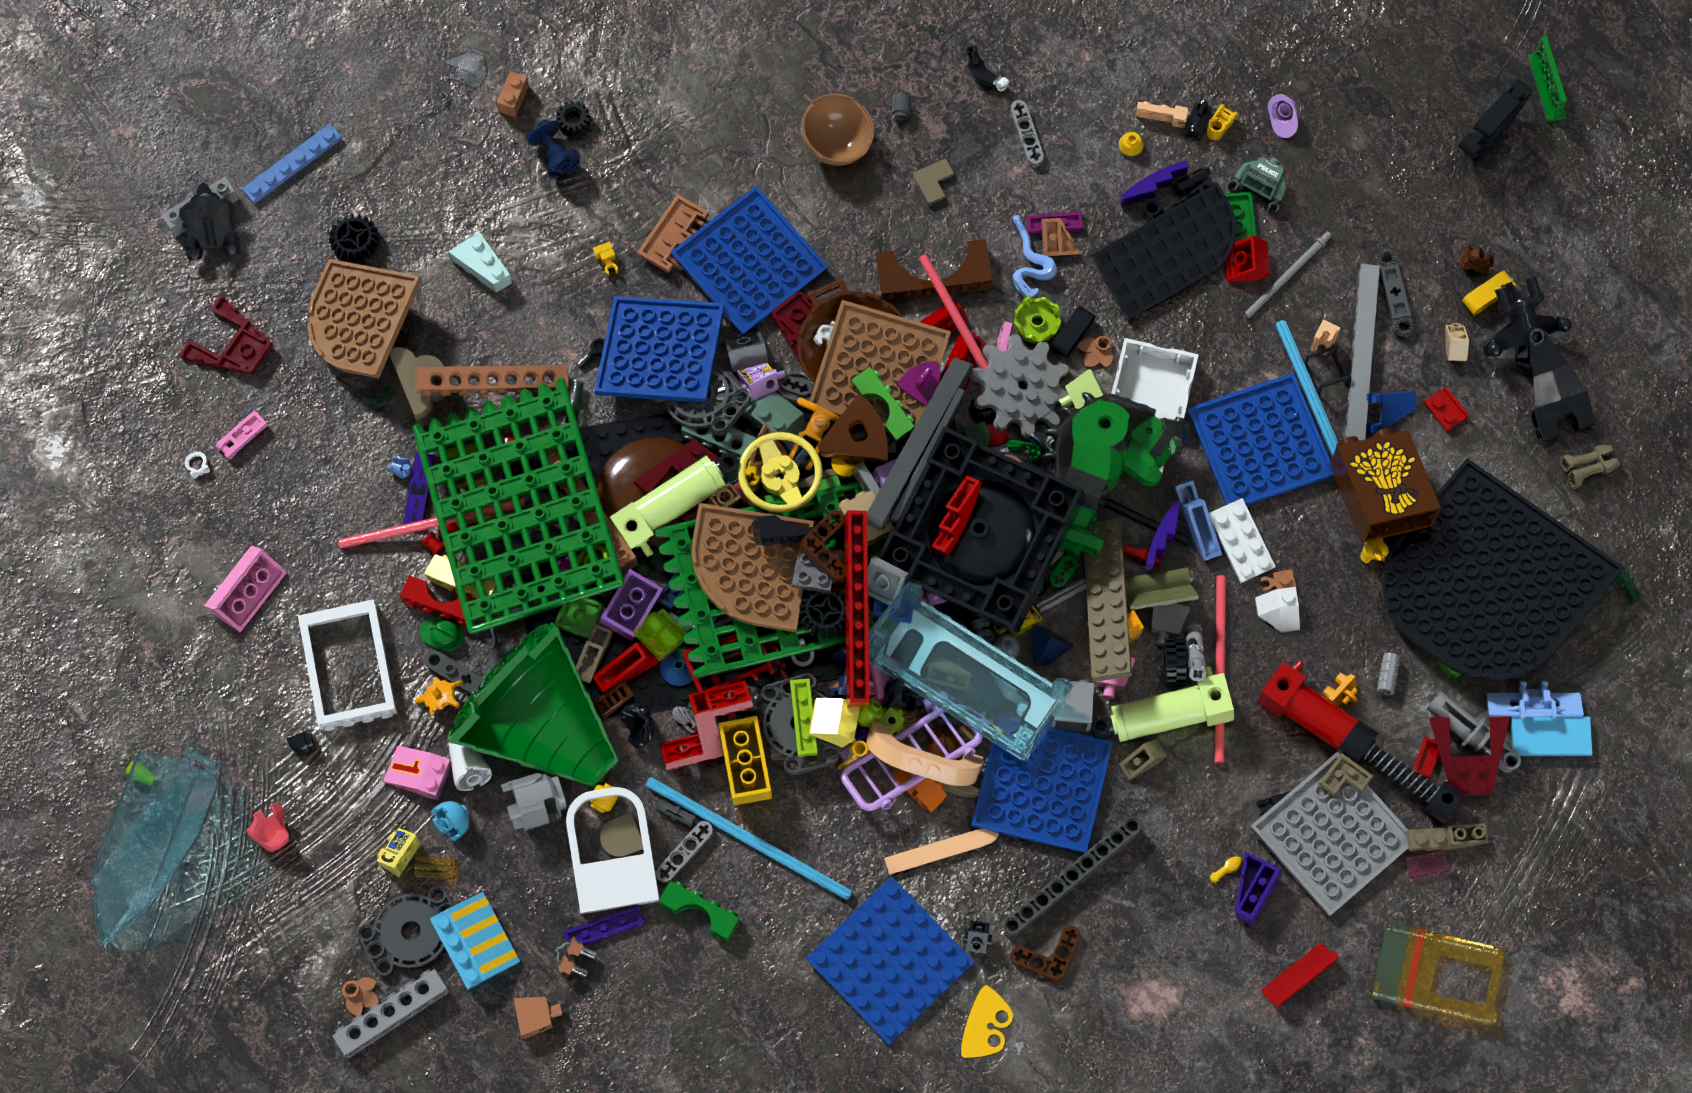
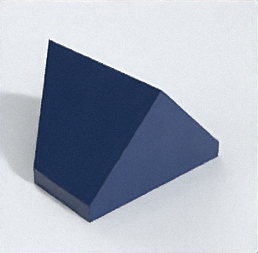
M1036 624L1032 625L1035 663L1047 666L1074 647V645L1049 629Z

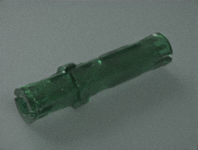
M578 380L572 381L569 395L576 420L578 419L579 407L583 400L581 396L584 383ZM566 413L565 424H566V423H569V419H568L567 413Z

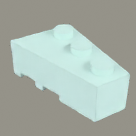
M480 232L448 251L450 260L453 263H457L466 272L471 273L497 293L512 283L510 274Z

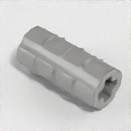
M1384 653L1378 681V693L1384 695L1394 694L1400 666L1399 655Z

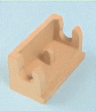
M1323 319L1314 336L1310 351L1315 353L1319 345H1323L1327 349L1332 344H1335L1340 327Z

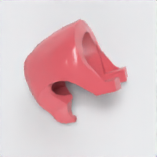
M278 802L270 804L273 814L265 818L262 810L254 813V821L246 829L250 838L269 852L279 850L289 842V834L285 828L284 809Z

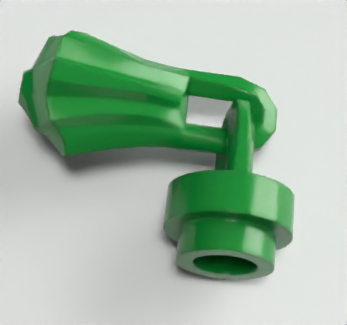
M1009 439L1007 442L1009 452L1028 450V457L1031 461L1040 462L1043 459L1041 457L1044 452L1035 443L1021 442L1015 439Z

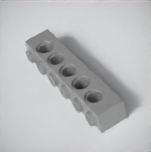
M435 969L423 972L420 975V979L415 982H408L403 986L404 989L398 993H391L386 997L387 1000L385 1002L373 1005L365 1015L360 1014L356 1016L348 1026L343 1025L335 1031L336 1034L332 1037L345 1057L349 1059L448 994L447 987ZM422 986L429 987V991L426 994L419 993V989ZM405 997H411L412 1002L409 1005H402ZM394 1008V1015L391 1017L385 1016L387 1009ZM370 1020H378V1024L376 1027H368V1023ZM354 1031H361L359 1038H351V1034Z

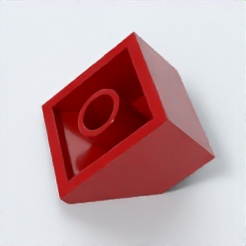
M1253 235L1233 243L1232 249L1225 259L1226 280L1228 282L1257 281L1270 276L1268 241Z

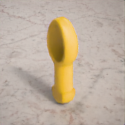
M1237 856L1229 858L1225 862L1224 867L1210 875V880L1216 883L1227 873L1238 871L1242 866V858Z

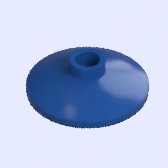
M678 648L660 662V673L663 679L673 686H684L692 682L681 652L686 649ZM690 662L694 671L699 668L698 662ZM676 663H682L681 668H676L675 665Z

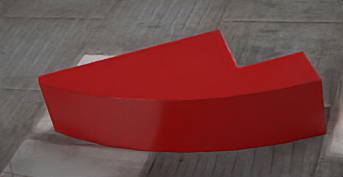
M659 633L647 644L636 642L595 674L593 679L601 691L605 693L620 682H628L647 671L677 649L667 634Z

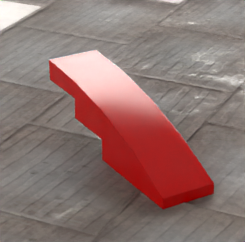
M966 476L945 506L949 511L938 526L942 531L931 546L934 550L949 556L960 538L976 503L982 484L979 480Z

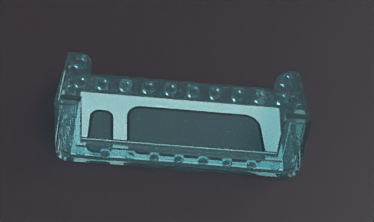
M908 581L870 629L869 663L892 678L905 681L904 685L1018 759L1028 760L1068 701L1073 685L1065 678H1056L1053 684L1050 683L1047 678L1039 676L1031 668L1017 662L1014 657L1006 655L998 647L984 641L981 636L973 634L965 626L953 621L948 615L942 614L932 605L923 602L924 594L922 588ZM909 607H913L911 623L895 620L896 617L908 618Z

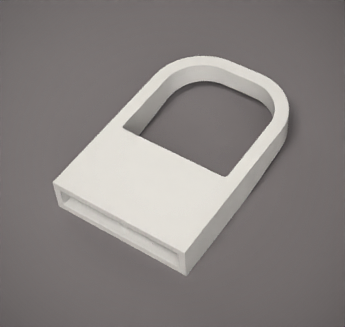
M620 787L589 791L578 796L568 809L566 824L581 915L658 902L659 893L645 809L641 800L630 790ZM611 796H621L630 800L637 809L644 853L581 864L575 829V815L580 806L593 799Z

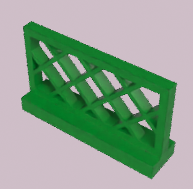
M1547 35L1541 36L1535 53L1528 54L1527 58L1547 122L1566 118L1564 107L1567 99Z

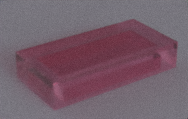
M1444 851L1405 858L1409 879L1447 872L1449 870Z

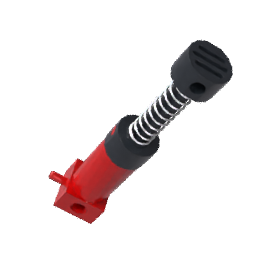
M1283 661L1261 691L1257 703L1279 718L1282 714H1285L1333 747L1337 752L1346 755L1356 764L1361 759H1369L1368 763L1371 761L1375 763V767L1379 766L1382 768L1381 772L1385 770L1388 772L1387 776L1392 775L1394 780L1398 779L1401 781L1400 785L1404 783L1407 785V789L1411 788L1414 790L1413 794L1417 792L1420 794L1419 798L1424 797L1426 803L1428 802L1429 804L1425 812L1442 824L1447 822L1465 796V793L1447 781L1441 787H1435L1436 784H1431L1429 778L1425 780L1422 778L1423 774L1418 775L1416 769L1412 771L1410 765L1405 766L1403 761L1399 762L1397 756L1392 757L1391 752L1386 753L1384 747L1380 749L1375 740L1379 734L1362 721L1357 720L1304 683L1306 677L1300 673L1304 666L1301 661H1297L1293 668Z

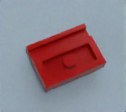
M1446 386L1423 403L1446 432L1469 417L1467 411Z

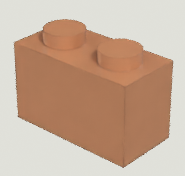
M512 71L509 72L497 100L500 113L513 117L517 116L529 88L527 76Z

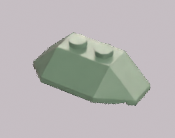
M775 391L755 401L751 399L750 405L742 414L745 419L760 430L763 425L767 424L773 433L786 432L798 436L799 432L806 429L804 413ZM778 440L787 451H791L794 442ZM798 446L795 455L802 449Z

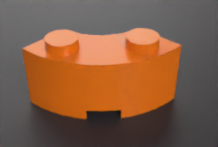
M897 769L892 774L899 786L912 778L909 772ZM929 778L922 780L905 791L921 807L930 812H933L948 796L943 791L944 786L941 782Z

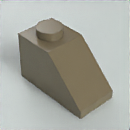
M1153 740L1141 745L1119 765L1127 778L1132 780L1157 765L1167 757V754L1158 740Z

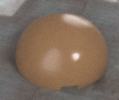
M837 93L826 94L815 99L805 110L801 121V136L805 147L817 160L829 165L843 166L859 160L868 151L873 140L874 127L871 116L866 108L853 100L852 97Z

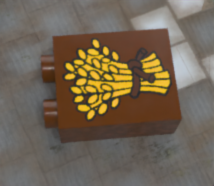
M1385 428L1373 434L1372 438L1359 441L1358 437L1350 436L1337 443L1329 465L1361 543L1433 526L1441 507L1408 430L1394 433L1392 428Z

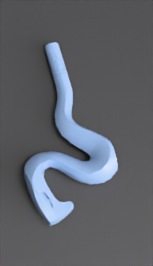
M1015 215L1013 220L1023 240L1024 255L1031 262L1043 266V269L1038 270L1029 267L1018 269L1013 274V282L1024 298L1028 296L1035 298L1039 293V289H1031L1023 280V276L1046 281L1055 277L1057 268L1052 258L1034 253L1031 250L1030 236L1020 216Z

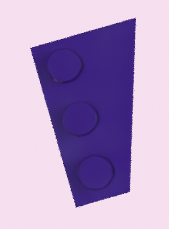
M1246 851L1235 915L1237 919L1254 927L1282 875L1280 868Z

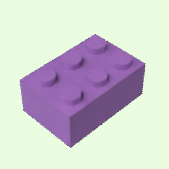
M629 569L624 578V586L618 588L601 616L599 623L632 642L663 588Z

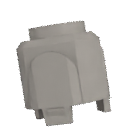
M536 773L501 785L503 792L512 790L516 803L508 806L507 810L515 830L520 828L529 830L558 821L562 816L561 810L567 809L557 776L550 778L546 773Z

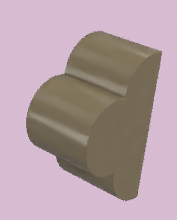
M392 348L389 355L417 424L424 427L434 417V404L440 402L446 396H441L440 393H433L431 396H421V393H415L414 370L417 367H444V365L438 358L431 355H423L416 358L406 348ZM431 378L433 385H440L437 378Z

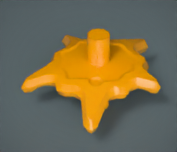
M434 677L433 684L428 686L427 691L419 696L415 703H425V706L429 707L430 716H433L437 709L442 710L448 705L460 708V704L454 698V689L462 685L463 681L449 683L446 680L440 681L438 677Z

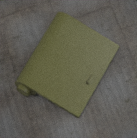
M1188 567L1125 577L1127 606L1129 610L1159 605L1169 606L1171 603L1199 599L1197 592L1191 585V582H1194L1192 570L1189 571Z

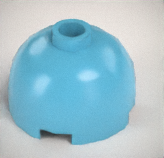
M442 802L431 811L435 815V818L432 820L436 828L443 836L447 833L451 841L459 839L469 827V812L464 805H460L457 802Z

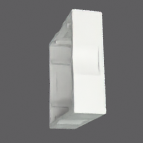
M1124 338L1111 394L1127 397L1134 402L1146 404L1156 409L1155 416L1159 419L1164 417L1173 420L1175 417L1184 418L1199 354L1177 349L1160 348L1150 343Z

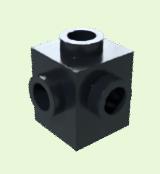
M970 920L969 931L964 932L963 943H967L966 951L975 954H986L987 946L991 947L992 935L989 934L990 923Z

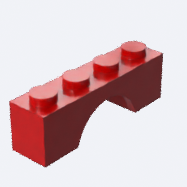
M408 576L400 594L404 605L414 608V606L419 607L421 611L427 614H432L433 612L444 620L449 621L452 619L457 621V624L467 627L459 598L449 603L438 602L429 595L427 581ZM466 596L468 602L476 600L474 598Z

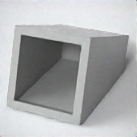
M1069 678L1055 680L1053 697L1057 700L1052 705L1051 727L1071 732L1090 733L1094 683H1090L1089 680L1070 681Z

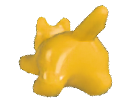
M1383 538L1364 542L1360 555L1363 562L1369 563L1373 559L1385 562L1388 547L1384 543Z

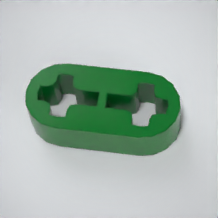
M1065 556L1061 559L1050 577V585L1053 589L1061 590L1068 584L1077 570L1078 562L1075 557ZM1072 562V567L1064 571L1065 563ZM1062 574V575H1063V577H1062V582H1063V583L1059 582L1058 584H1056V583H1055V578L1058 579V578L1060 577V575Z

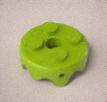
M1028 296L1023 299L1022 303L1015 310L1014 327L1018 335L1025 341L1033 344L1046 343L1057 335L1061 324L1059 306L1052 303L1046 297L1034 299ZM1040 318L1043 323L1041 325H1034L1032 320Z

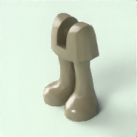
M1612 445L1595 446L1593 452L1585 455H1564L1560 457L1563 471L1569 472L1568 482L1572 489L1581 487L1584 478L1600 472L1608 474L1620 466L1621 463L1617 457L1607 461L1603 460L1604 457L1615 452ZM1592 461H1595V463H1596V464L1591 465V466H1588V467H1584V468H1581V469L1573 470V469H1575L1576 467H1578V466H1580V465H1583V464H1586V463H1589V462H1592Z

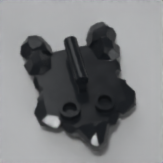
M203 182L198 185L196 194L192 196L190 204L186 203L179 209V217L183 220V224L187 229L185 230L187 236L185 239V248L187 249L185 255L189 261L202 259L203 249L221 246L226 255L239 254L240 246L237 243L239 238L237 233L233 232L234 226L231 223L234 211L232 201L225 198L220 200V197L212 192L209 186Z

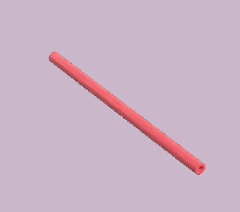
M922 255L919 257V260L977 365L981 369L987 368L988 363L928 255Z
M519 498L521 506L525 507L524 498ZM512 500L501 502L503 512L514 509ZM493 505L482 508L484 516L495 514ZM475 511L464 514L465 520L477 518ZM437 517L382 529L339 539V547L342 549L439 527ZM457 517L446 520V524L458 522Z
M1218 575L1216 576L1215 675L1222 673L1225 675L1226 576ZM1225 723L1215 725V764L1224 763Z

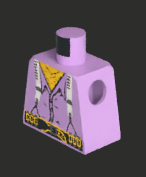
M768 363L738 370L741 387L749 391L753 401L778 390L777 380L786 377L783 367L773 370Z

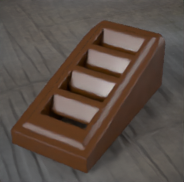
M622 681L592 703L596 712L603 720L635 700V697L626 682ZM622 690H623L624 693L626 694V697H624V698H623V696H622L621 693H620V691H622ZM616 694L620 701L616 702L613 695ZM607 699L611 700L613 704L612 707H610V705L606 701ZM603 703L607 710L604 712L599 704Z

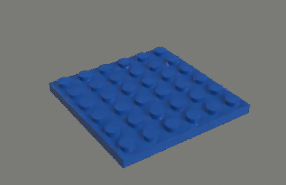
M757 186L670 252L672 257L712 302L724 303V316L742 336L771 315V311L797 291L804 289L828 270L826 263Z
M614 296L594 389L595 395L707 403L725 310L724 303Z
M1294 373L1187 408L1225 505L1243 498L1247 506L1334 476L1329 465L1330 458Z
M999 714L996 726L1006 733H1012L1017 729L1021 719ZM1040 724L1026 746L1020 751L994 734L971 827L986 829L999 834L1081 854L1086 853L1113 742Z
M892 876L805 958L888 1046L974 964L971 957Z

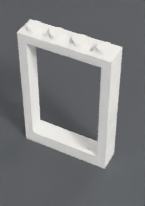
M375 600L298 615L317 723L320 730L331 731L337 726L349 727L353 726L355 722L362 721L367 723L373 721L374 718L381 717L385 719L392 717L393 714H397ZM369 614L386 703L325 716L308 627Z

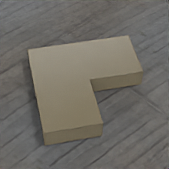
M945 158L913 172L912 176L928 206L945 199L939 182L953 177L954 173Z
M1341 753L1318 785L1335 796L1346 781L1362 793L1373 778V775Z

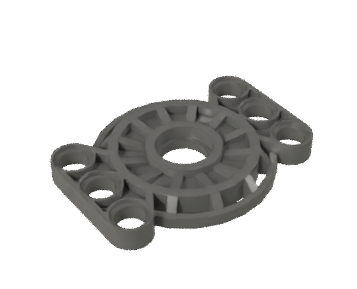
M713 367L709 388L710 397L707 403L653 400L658 403L665 401L669 414L679 424L695 429L712 426L714 434L723 436L729 432L750 405L751 396L747 389L736 390L732 378L722 369ZM740 395L747 396L745 401L737 400ZM670 406L674 407L675 413L671 411ZM729 409L736 410L734 415L726 414ZM718 423L725 424L723 429L715 428Z
M809 673L768 684L761 691L763 701L769 704L763 718L764 735L776 752L787 757L784 761V770L789 775H797L836 763L839 759L838 748L831 745L830 742L825 743V740L817 737L818 755H814L817 758V762L810 765L806 762L808 756L798 757L795 730L791 727V720L794 717L791 693H786L783 688L785 685L790 684V680L810 678L813 681V685L810 688L811 694H814L811 696L814 708L816 698L826 697L815 691L816 678ZM767 690H774L776 695L774 698L769 699L765 697V692ZM770 711L772 713L770 716V722H766L767 715ZM767 728H770L771 730V738L767 733ZM774 743H777V745H778L780 748H782L783 750H781V749H779L778 747H776V745H775ZM833 750L836 756L833 759H827L825 752ZM790 761H796L798 768L790 770L787 764Z
M435 886L431 888L428 897L420 894H404L393 898L379 911L374 926L363 924L359 927L358 937L379 976L389 977L394 972V966L407 969L425 966L435 960L444 950L442 944L440 949L434 953L442 942L430 922L431 917L441 913L444 908L453 906L443 887ZM435 891L443 892L441 900L435 901L432 896ZM407 898H419V901H407ZM399 900L403 901L399 904H396L394 907H391L393 903ZM388 909L389 911L385 914L383 920H380L382 914ZM408 922H415L420 926V934L414 940H407L402 936V928ZM370 928L373 932L372 936L367 939L363 938L362 931ZM375 945L381 947V953L377 956H373L370 952L371 948ZM432 956V957L429 958L428 960H426V961L420 963V961L425 960V959H427L428 957ZM384 962L390 964V970L386 973H382L379 970L380 965ZM404 962H407V963H414V962H415L416 964L407 965V964H403V963H404Z

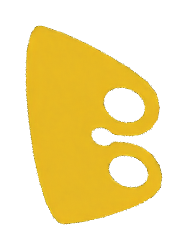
M987 985L983 986L979 991L967 1020L961 1045V1055L964 1058L987 1056L1003 1049L1005 1044L1004 1035L999 1030H989L987 1025L993 1023L995 1027L1005 1028L1011 1024L1013 1019V1013L1009 1005ZM1002 1010L1008 1014V1020L1005 1023H999L996 1020V1013ZM993 1034L998 1035L1001 1040L1000 1044L997 1047L990 1046L988 1044L989 1036Z

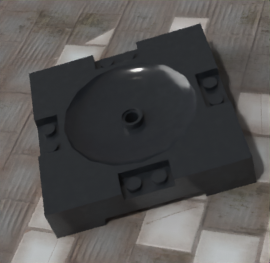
M943 426L894 530H891L878 558L907 572L908 575L905 583L940 597L965 609V611L1018 635L1043 584L1046 572L1058 548H1061L1086 495L1083 489L1049 473H1043ZM970 476L982 483L980 491L960 538L949 556L934 550L931 546L942 531L938 526L949 511L945 506L964 478ZM978 527H985L982 533H976Z

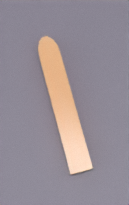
M978 829L884 858L889 875L984 847L994 842L998 838L999 833Z

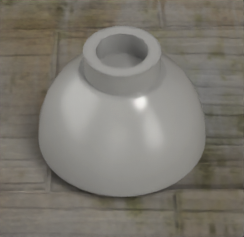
M1011 634L999 636L994 643V652L1002 660H1013L1020 653V642Z

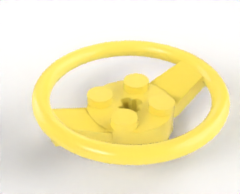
M786 432L766 434L753 441L742 454L738 466L739 483L746 497L756 506L771 512H789L807 504L817 493L823 476L822 463L814 447L800 436ZM773 440L794 442L803 447L811 456L815 467V477L810 490L803 497H801L798 489L800 479L798 466L788 456H782ZM758 447L763 462L761 473L763 487L769 494L779 496L785 505L770 504L761 500L751 491L747 483L746 465L749 457ZM778 474H783L784 479H780V477L776 478V476Z

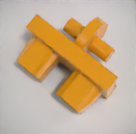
M1340 673L1335 679V683L1339 687L1336 690L1330 686L1323 691L1324 697L1338 707L1341 704L1346 705L1348 702L1355 704L1358 700L1355 696L1358 692L1356 689L1358 684L1355 682L1356 677L1353 674L1347 676Z

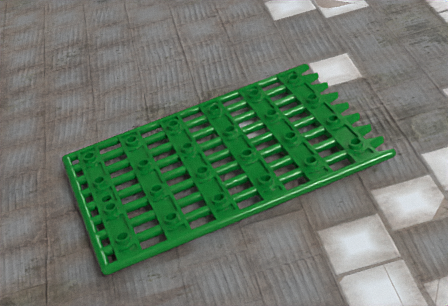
M563 378L557 380L556 391L553 392L547 384L541 383L538 387V397L535 398L529 390L523 389L520 393L519 403H516L511 396L505 395L502 398V407L500 409L492 401H486L483 414L481 415L474 407L469 406L466 409L465 420L462 421L456 413L450 412L447 417V426L444 427L436 418L430 420L428 432H425L419 424L413 425V433L469 634L479 633L624 586L625 582L566 382ZM566 409L569 423L558 426L555 412ZM547 415L551 428L540 432L536 418ZM529 421L533 434L522 437L518 424ZM511 427L515 440L503 443L500 430ZM493 432L496 446L485 449L482 436ZM475 439L478 452L467 455L464 441ZM575 442L579 456L568 459L564 446ZM456 444L460 457L449 461L445 447ZM557 448L561 462L550 465L546 451ZM438 450L441 464L430 466L427 453ZM539 454L542 468L531 471L528 457ZM521 460L524 473L513 477L509 463ZM502 466L506 479L495 482L491 469ZM484 471L487 485L476 488L473 475ZM585 476L589 489L578 492L574 479ZM466 477L469 491L458 494L455 480ZM567 481L570 495L559 498L556 485ZM447 483L451 497L440 500L436 486ZM548 487L552 501L541 504L537 491ZM530 493L534 507L523 510L519 496ZM512 499L515 513L504 516L501 502ZM493 505L497 519L486 522L482 508ZM595 509L599 523L588 526L584 512ZM475 511L478 525L467 528L464 514ZM577 515L580 529L569 532L565 518ZM457 517L460 530L449 534L446 520ZM558 521L562 535L551 538L547 524ZM540 527L544 541L532 544L529 530ZM521 533L525 547L514 550L510 536ZM503 539L506 553L495 556L492 542ZM605 543L609 557L598 560L594 546ZM485 545L488 558L477 562L473 548ZM587 549L590 563L579 566L575 552ZM466 550L469 565L458 568L455 554ZM568 555L572 569L561 572L557 558ZM550 561L553 575L542 578L538 564ZM531 567L535 581L523 584L520 570ZM513 573L516 587L505 590L501 576ZM615 577L616 581H612L606 584L604 583V580ZM494 578L498 593L486 596L483 582ZM597 584V587L587 590L585 586ZM476 585L479 599L468 602L464 588ZM539 587L545 588L543 592H538ZM578 589V593L567 596V592ZM557 595L560 596L559 599H556V600H553V601H550V602H549V600H548V598H551V597H554V596H557ZM541 601L540 605L530 608L529 604ZM520 607L523 609L522 611L511 613L513 609ZM504 613L503 617L493 620L492 616ZM485 619L484 623L474 626V622Z
M858 481L818 490L811 500L817 499L820 509L802 513L801 508L789 512H781V514L785 517L804 520L821 516L823 519L831 511L837 510L839 506L837 494L854 490L856 496L863 490ZM782 499L767 502L770 504L785 505ZM756 505L741 509L760 513L767 511ZM834 517L828 524L835 522L838 519ZM696 519L654 530L655 536L669 538V541L660 545L659 553L674 555L673 559L664 564V570L666 572L679 573V576L672 579L668 586L671 590L684 591V594L674 599L673 605L676 608L689 609L687 613L679 617L678 623L682 626L694 627L693 630L683 636V641L687 644L699 645L698 648L688 654V659L692 662L704 663L703 666L693 672L694 678L699 679L846 643V635L838 637L837 634L834 637L830 633L827 639L825 634L818 638V633H816L818 642L800 646L798 635L811 632V629L805 631V626L797 627L796 632L775 629L776 633L758 637L755 625L746 624L732 617L733 624L715 628L712 618L726 614L719 608L710 610L707 601L709 598L701 589L692 563L693 539H690L688 529L695 528ZM887 538L870 546L872 553H868V561L873 556H879ZM829 540L830 544L825 545L829 550H845V541L836 542L835 540ZM832 583V589L845 586V584ZM803 589L802 596L806 597L808 592L813 594V591ZM917 590L915 609L925 615ZM824 601L816 602V603H814L812 606H814L815 604H816V605H820V604H822ZM830 602V605H831L833 608H834V607H837L835 604H833L832 602ZM825 607V610H824L823 613H822V614H823V618H822V619H824V617H825V615H826V613H827V611H826L827 607ZM810 614L811 618L815 622L819 623V620L816 617H812V614ZM872 617L869 619V637L893 632L900 622L892 621L893 624L876 628ZM835 619V621H828L825 625L832 624L837 620ZM735 631L738 642L720 646L717 636ZM778 640L781 651L762 654L760 644ZM740 649L743 660L725 664L722 654Z

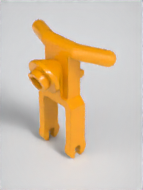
M798 398L797 403L814 411L805 431L799 432L798 436L803 438L806 435L817 441L815 450L819 453L818 444L822 440L821 437L824 431L829 428L830 420L836 422L839 416L804 398ZM794 443L788 455L791 460L799 446ZM811 457L805 468L807 470H810L813 466Z

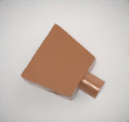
M546 997L514 998L522 1039L551 1029L553 1027L551 1018L563 1015L561 1005L549 1006Z

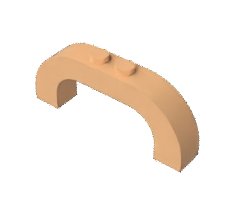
M872 722L866 737L868 749L885 763L949 785L967 786L973 784L977 780L984 761V757L975 754L969 758L963 755L962 760H950L907 746L892 736L890 726L877 722Z

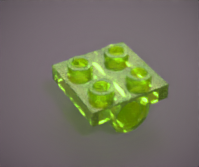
M663 608L659 612L651 613L643 621L642 625L634 631V635L660 661L684 642L683 636L687 633Z

